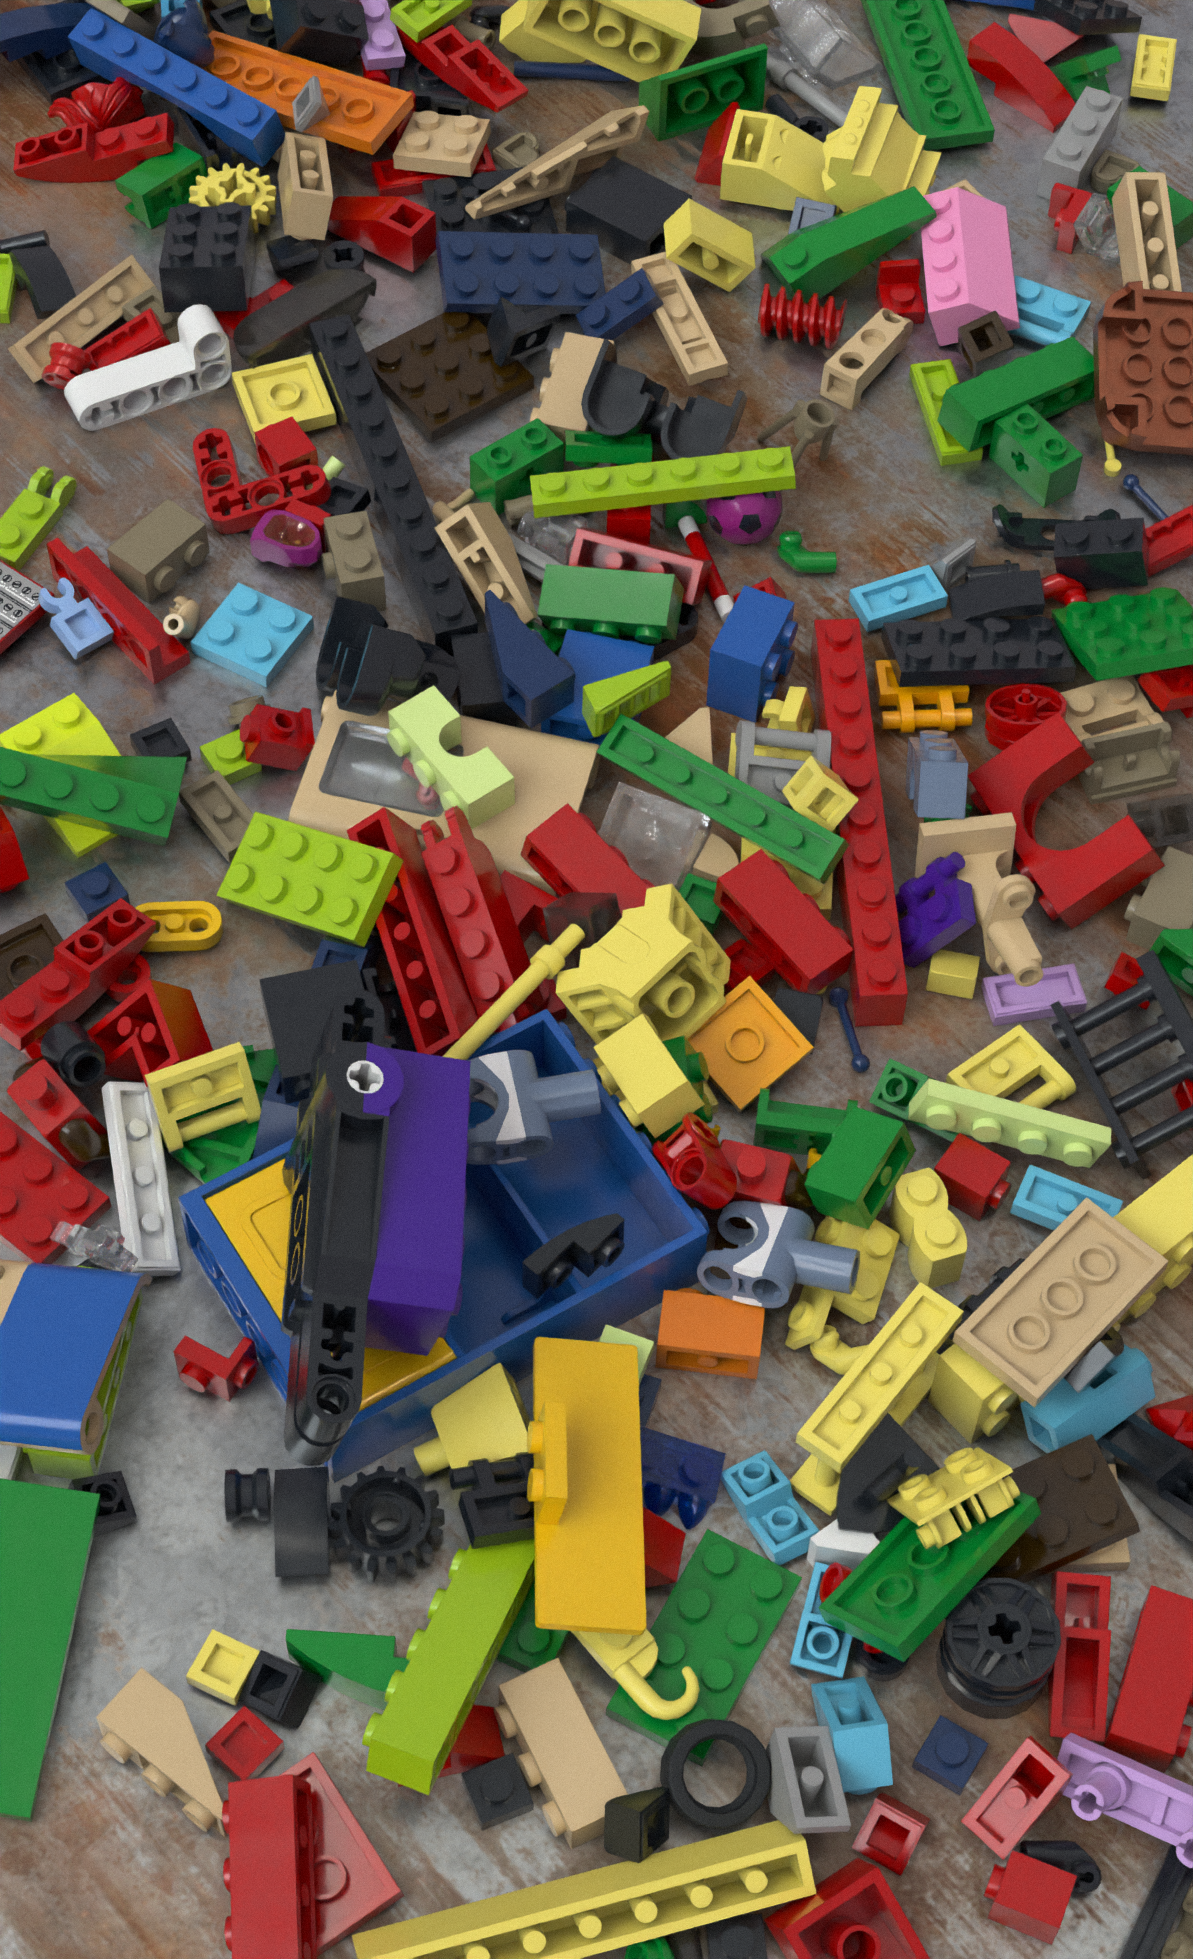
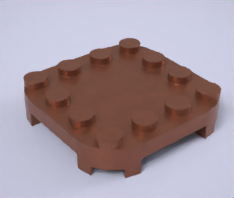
M1143 281L1127 282L1122 289L1111 294L1096 315L1093 328L1095 412L1098 424L1101 427L1102 438L1110 445H1119L1134 451L1193 455V292L1143 289Z

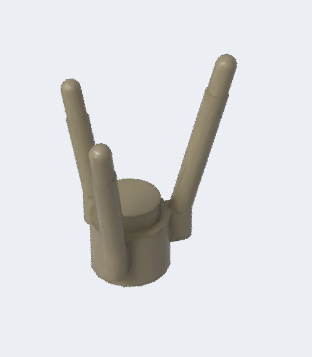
M799 399L793 409L757 435V440L762 442L795 419L794 432L799 439L792 452L795 468L808 444L821 440L819 458L821 461H825L828 458L833 434L840 421L835 417L833 409L826 402L817 399L805 402Z

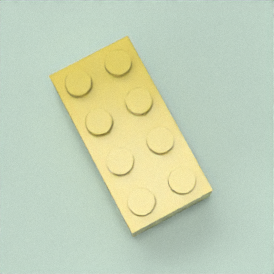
M528 0L523 31L636 82H641L679 69L697 41L701 8L684 0Z

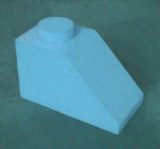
M865 1677L811 1684L818 1725L828 1726L843 1792L861 1795L871 1793L877 1787L893 1785L888 1723Z

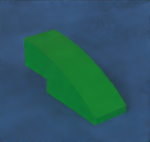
M297 1629L286 1630L285 1640L288 1657L291 1661L321 1676L322 1683L341 1694L378 1709L385 1710L388 1704L384 1699L394 1672L397 1669L404 1672L410 1662L406 1658L397 1657L396 1636Z

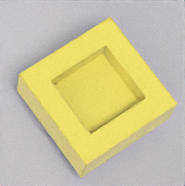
M212 1629L186 1675L187 1683L236 1706L260 1651Z

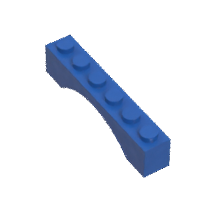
M90 8L68 35V39L81 65L109 81H115L117 77H122L129 83L146 88L164 97L200 121L229 147H234L239 154L262 167L267 164L284 142L285 131L275 109L93 8Z

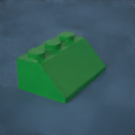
M763 43L639 82L638 106L644 105L650 111L646 125L657 141L660 142L711 126L732 102H737L741 110L754 112L763 110L768 47Z

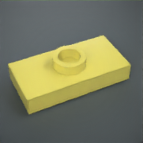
M1139 34L1130 96L1168 101L1177 39Z

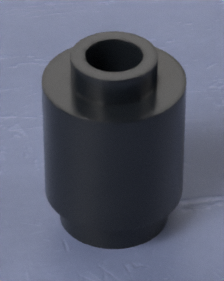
M63 1021L55 1024L45 1033L41 1042V1053L44 1059L47 1060L67 1084L88 1087L101 1079L106 1068L104 1051L80 1024L74 1021Z

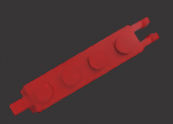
M453 806L445 811L451 833L449 837H444L440 825L433 819L421 825V833L424 836L427 847L421 854L478 1018H480L531 966L492 854L483 841L474 838L464 812L458 806ZM539 986L494 1031L495 1033H500L534 1015V1011L543 1006L544 1000Z

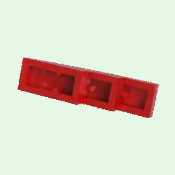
M453 25L446 28L441 26L418 43L398 26L396 27L401 44L443 81L471 100L499 113L528 96L529 90L479 39L470 43Z

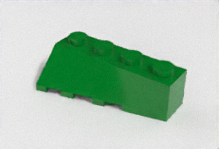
M0 747V804L165 846L187 757L27 754Z

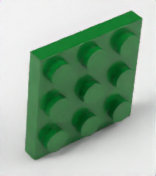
M1160 587L1151 590L1147 594L1136 596L1119 594L1111 596L1106 601L1094 603L1078 601L1068 604L1065 608L1051 610V618H1055L1067 646L1096 681L1193 665V607L1177 589Z

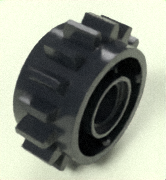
M378 1466L377 1472L367 1476L363 1472L357 1473V1482L351 1487L344 1484L341 1486L340 1493L343 1501L342 1503H331V1518L336 1521L329 1523L328 1526L330 1539L337 1540L334 1543L335 1555L337 1558L349 1557L347 1561L348 1570L352 1574L361 1569L367 1573L368 1581L374 1582L377 1577H388L390 1583H396L399 1575L408 1573L412 1577L416 1576L417 1566L422 1561L429 1564L434 1561V1551L431 1545L440 1546L443 1544V1530L438 1527L445 1525L444 1509L436 1508L439 1505V1494L437 1491H425V1478L420 1475L413 1479L406 1475L404 1467H400L397 1472L386 1471L384 1466ZM383 1518H393L400 1522L396 1528L388 1531L379 1530L374 1526L377 1521Z

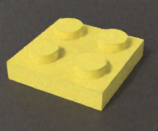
M312 354L231 373L233 387L254 442V432L291 416L304 432L336 425V412Z

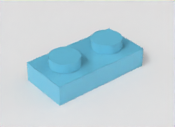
M930 565L850 589L849 602L867 632L882 628L883 623L900 622L945 608L948 599L947 593Z
M1029 1165L1013 1201L1010 1213L1055 1230L1086 1197L1112 1217L1120 1212L1123 1201L1036 1166Z

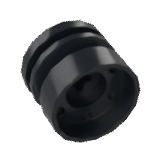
M986 1578L979 1581L948 1614L936 1652L937 1676L947 1696L964 1711L984 1719H1007L1027 1711L1042 1695L1061 1645L1060 1623L1050 1602L1034 1587L1012 1578ZM999 1633L1000 1636H992V1634ZM1003 1641H1010V1644H1003Z

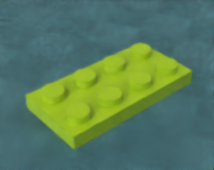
M255 811L216 896L228 903L365 947L404 860L394 853Z

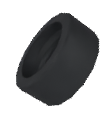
M702 1719L685 1725L670 1739L661 1758L660 1781L663 1787L669 1788L670 1805L681 1817L704 1827L729 1828L747 1821L761 1808L770 1788L771 1766L765 1747L751 1730L734 1721ZM710 1739L724 1740L734 1745L742 1754L747 1767L746 1783L741 1794L731 1803L721 1807H709L696 1801L688 1792L683 1778L684 1764L689 1753L699 1743Z

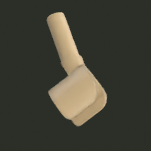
M467 489L448 504H445L443 501L436 502L432 508L436 524L439 525L475 497L474 491Z

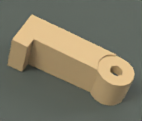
M887 308L879 310L824 364L820 395L852 411L861 401L864 389L896 354H899L904 349L913 331V321L903 318Z

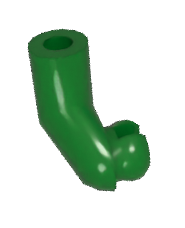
M789 530L780 534V545L777 546L778 555L799 573H836V552L807 550L802 546V536L797 531Z

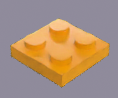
M748 976L725 996L727 1002L687 1039L696 1052L703 1053L708 1066L709 1079L739 1113L759 1097L760 1088L769 1089L807 1057L814 1048L751 976Z

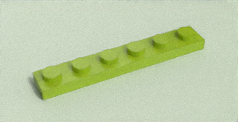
M790 446L530 476L534 518L796 489Z

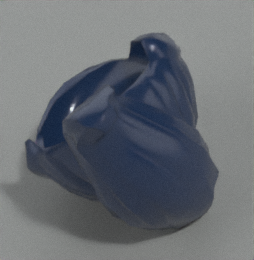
M185 0L183 3L185 7L173 10L162 18L156 29L153 42L199 68H204L215 60V47L208 37L206 16L200 7V3L197 0Z

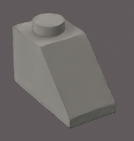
M828 1726L774 1728L766 1748L771 1766L770 1788L767 1793L770 1813L794 1834L848 1832L851 1822Z

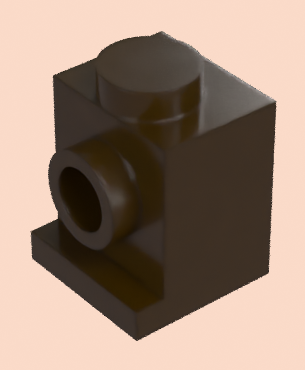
M996 310L958 328V349L973 378L980 376L987 370H994L1006 365V354L1014 349V344Z

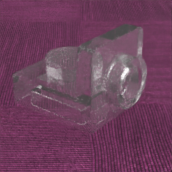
M1093 193L1073 226L1087 254L1119 263L1120 256L1113 208L1107 196Z

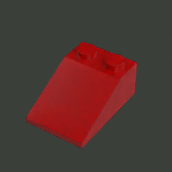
M860 1858L854 1859L815 1885L817 1894L793 1900L764 1919L786 1959H930L878 1866Z

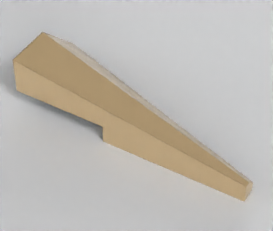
M642 105L608 112L467 204L465 210L476 220L568 191L573 176L598 167L601 168L612 156L620 159L625 145L640 141L650 111Z

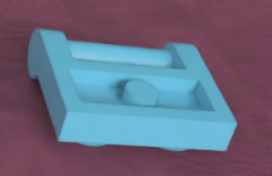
M1015 275L1020 328L1007 332L1045 346L1051 343H1058L1072 336L1076 338L1089 314L1091 301Z

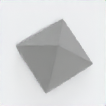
M312 76L292 102L295 127L299 132H303L330 115L319 78Z

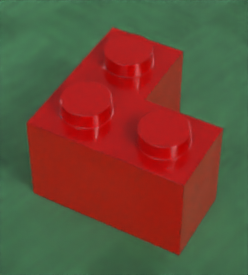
M153 979L146 981L87 1031L104 1051L106 1064L104 1075L134 1082H142L144 1080L146 1087H148L145 1079L146 1074L213 1051L191 990Z

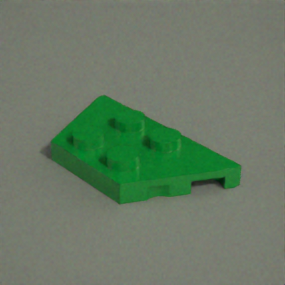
M253 1045L242 1046L245 1050L259 1104L262 1108L263 1098L276 1065L273 1049L254 1051ZM239 1098L176 1120L178 1124L239 1102ZM244 1120L183 1142V1148L172 1151L169 1154L205 1184L253 1159L259 1120L250 1124ZM162 1138L163 1148L168 1152L164 1140Z

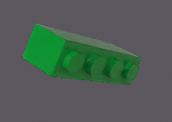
M1073 336L1058 343H1051L1039 351L1024 357H1018L1006 365L994 370H987L980 376L961 384H954L949 389H946L937 421L968 452L991 443L996 420L1027 403L1044 419H1047L1095 398L1094 356Z

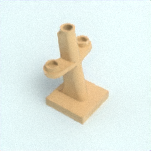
M1012 812L919 823L915 878H919L926 873V867L939 857L946 858L953 852L961 854L965 860V867L957 872V878L972 885L975 918L983 930L986 962L992 971L998 973V975L1012 973L1015 982L1020 986L1028 987L1037 984L1043 978L1042 956L1022 919L1025 910L1033 902L1036 890L1028 877L1020 874L1010 875L1016 823ZM935 889L929 893V898L935 895Z

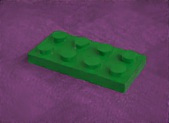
M1020 1491V1495L1013 1499V1506L989 1518L976 1494H974L985 1515L986 1522L980 1524L964 1500L960 1504L972 1526V1530L965 1532L950 1508L949 1510L962 1535L940 1549L935 1545L926 1549L916 1533V1530L923 1525L918 1526L905 1516L818 1607L824 1621L905 1662L1041 1514L1036 1498Z
M707 1529L649 1631L655 1638L658 1656L657 1663L652 1672L645 1678L646 1682L662 1699L674 1701L683 1696L686 1690V1680L682 1674V1669L686 1666L691 1667L698 1678L700 1688L696 1704L690 1712L678 1719L662 1720L653 1718L644 1712L619 1684L606 1707V1716L664 1747H667L670 1739L685 1725L702 1719L728 1720L801 1585L802 1577ZM710 1739L699 1743L689 1753L687 1759L702 1767L717 1739Z

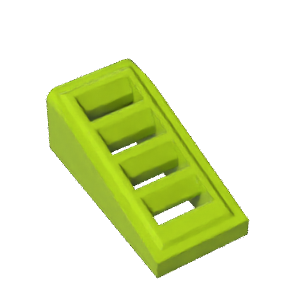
M662 661L583 686L582 715L594 738L609 732L620 714L631 719L670 695L672 667L669 661Z

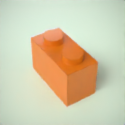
M681 1288L676 1291L664 1290L655 1367L757 1379L765 1308L740 1303L721 1296L705 1295L692 1288Z

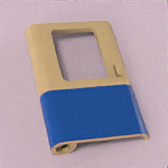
M0 1259V1445L91 1455L96 1451L100 1444L104 1425L103 1412L97 1399V1394L142 1286L149 1287L153 1278L150 1274ZM89 1417V1431L86 1436L85 1426Z

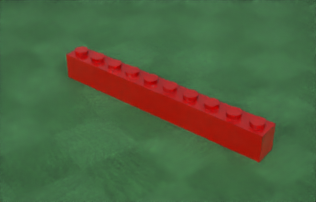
M859 618L814 620L810 655L819 729L831 732L830 769L839 775L849 791L859 799L836 826V835L845 839L849 844L836 865L843 931L848 936L854 949L848 967L855 1027L902 1025L908 990Z

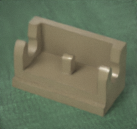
M1168 721L1082 740V745L1095 762L1078 774L1091 805L1176 786L1180 751L1179 749L1173 751L1169 749L1172 729Z

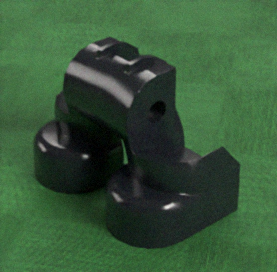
M604 339L585 386L581 402L583 416L594 431L605 438L616 440L630 437L634 433L651 434L652 443L663 446L672 460L724 453L727 445L736 434L748 399L743 391H737L731 407L697 395V398L689 396L684 410L680 409L673 402L668 407V389L650 380L643 373L616 364V348L609 340Z
M335 595L317 661L316 685L318 690L334 693L337 689L336 699L340 710L364 716H374L382 710L388 698L406 702L433 685L449 701L457 688L462 670L458 668L455 658L437 645L414 639L408 633L388 629L389 625L374 605Z

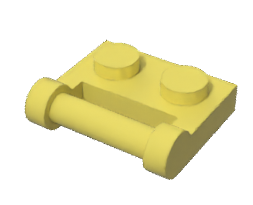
M1020 1024L949 1072L945 1082L1004 1099L1039 1074L1046 1083L1018 1103L1044 1109L1057 1099L1065 1100L1076 1091L1075 1082L1069 1073Z
M240 1042L145 1075L161 1135L169 1153L183 1148V1142L244 1120L250 1124L260 1119L261 1107L245 1050ZM239 1098V1102L178 1124L176 1120Z

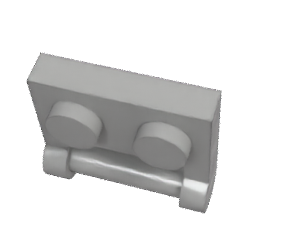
M739 720L735 736L737 747L735 778L786 807L793 809L783 794L782 789L806 761L754 755V746L760 745L811 751V755L830 769L831 732L829 730L815 729L813 733L755 727L754 722Z

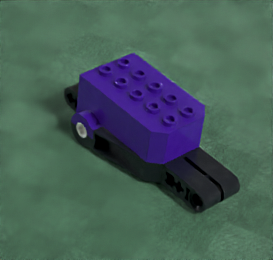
M350 989L342 992L335 1000L313 1052L309 1098L300 1100L298 1104L296 1135L282 1168L284 1184L291 1194L281 1331L291 1337L284 1443L289 1455L298 1463L307 1466L321 1465L330 1460L359 1411L362 1401L365 1347L428 1356L438 1337H445L450 1316L458 1315L463 1294L460 1279L465 1246L463 1226L467 1199L465 1179L469 1152L467 1133L471 1105L469 1095L471 1061L392 1049L391 1037L384 1036V1007L376 996L362 989Z

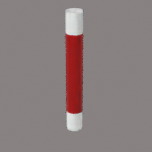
M685 516L679 520L678 526L691 554L712 560L706 587L722 622L725 623L734 604L692 516Z

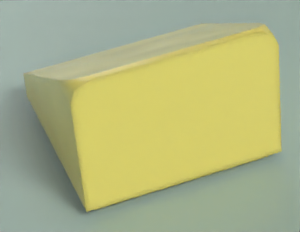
M942 949L938 950L932 955L926 990L972 999L980 957Z

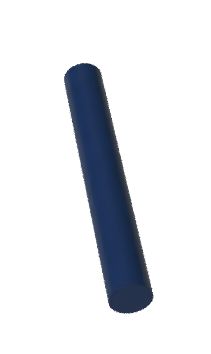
M514 61L515 77L630 82V78L598 64Z

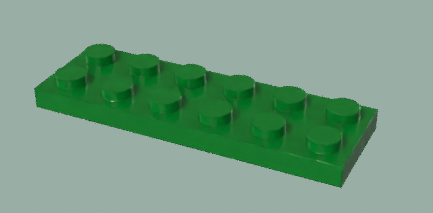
M861 0L904 118L908 125L919 135H926L923 150L993 142L995 129L944 0Z

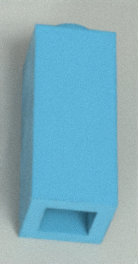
M1124 1344L1122 1354L1085 1391L1078 1393L1063 1377L1035 1408L1027 1401H1023L1020 1405L1029 1441L1047 1454L1090 1434L1097 1441L1155 1398L1151 1377L1153 1369L1148 1358L1139 1349H1131Z

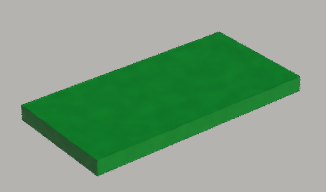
M0 1478V1817L32 1822L100 1509L101 1496L96 1493Z

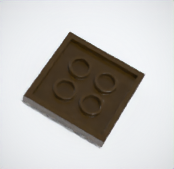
M444 312L366 352L381 390L432 443L534 389V376L518 360L503 367L494 362L487 336V328L471 312Z

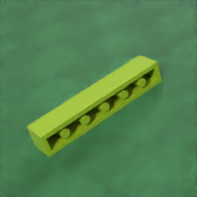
M534 1539L472 1549L470 1543L467 1550L458 1549L449 1570L448 1579L451 1582L447 1590L439 1587L430 1604L427 1618L431 1621L427 1629L418 1628L411 1639L406 1659L410 1661L404 1672L398 1669L394 1672L386 1690L384 1701L388 1704L383 1714L374 1712L367 1724L362 1740V1745L369 1747L366 1771L426 1795L430 1794L535 1580Z

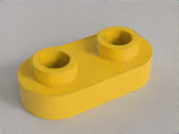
M148 902L135 907L155 921L156 930L159 931L151 935L141 949L142 951L206 950L216 945L223 934L220 911L209 902ZM198 928L206 929L202 932H193Z

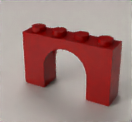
M1058 712L970 773L967 777L976 789L970 797L984 816L991 813L993 815L1012 812L1016 823L1014 848L1021 857L1015 863V866L1021 875L1030 879L1032 884L1038 883L1044 894L1037 899L1052 921L1061 917L1072 930L1163 868L1165 864L1129 814L1078 848L1059 851L1047 849L1038 844L1035 835V822L1043 802L1057 788L1095 763L1071 727Z

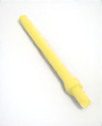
M570 924L551 945H543L530 959L531 966L442 1057L467 1060L544 979H552L565 966V958L585 938L584 931L578 925Z

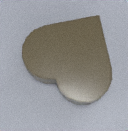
M528 132L517 133L492 149V159L505 170L526 167L539 158V139Z
M1105 149L1092 169L1090 185L1094 190L1105 194L1107 189L1122 179L1126 172H1131L1141 165L1129 157Z

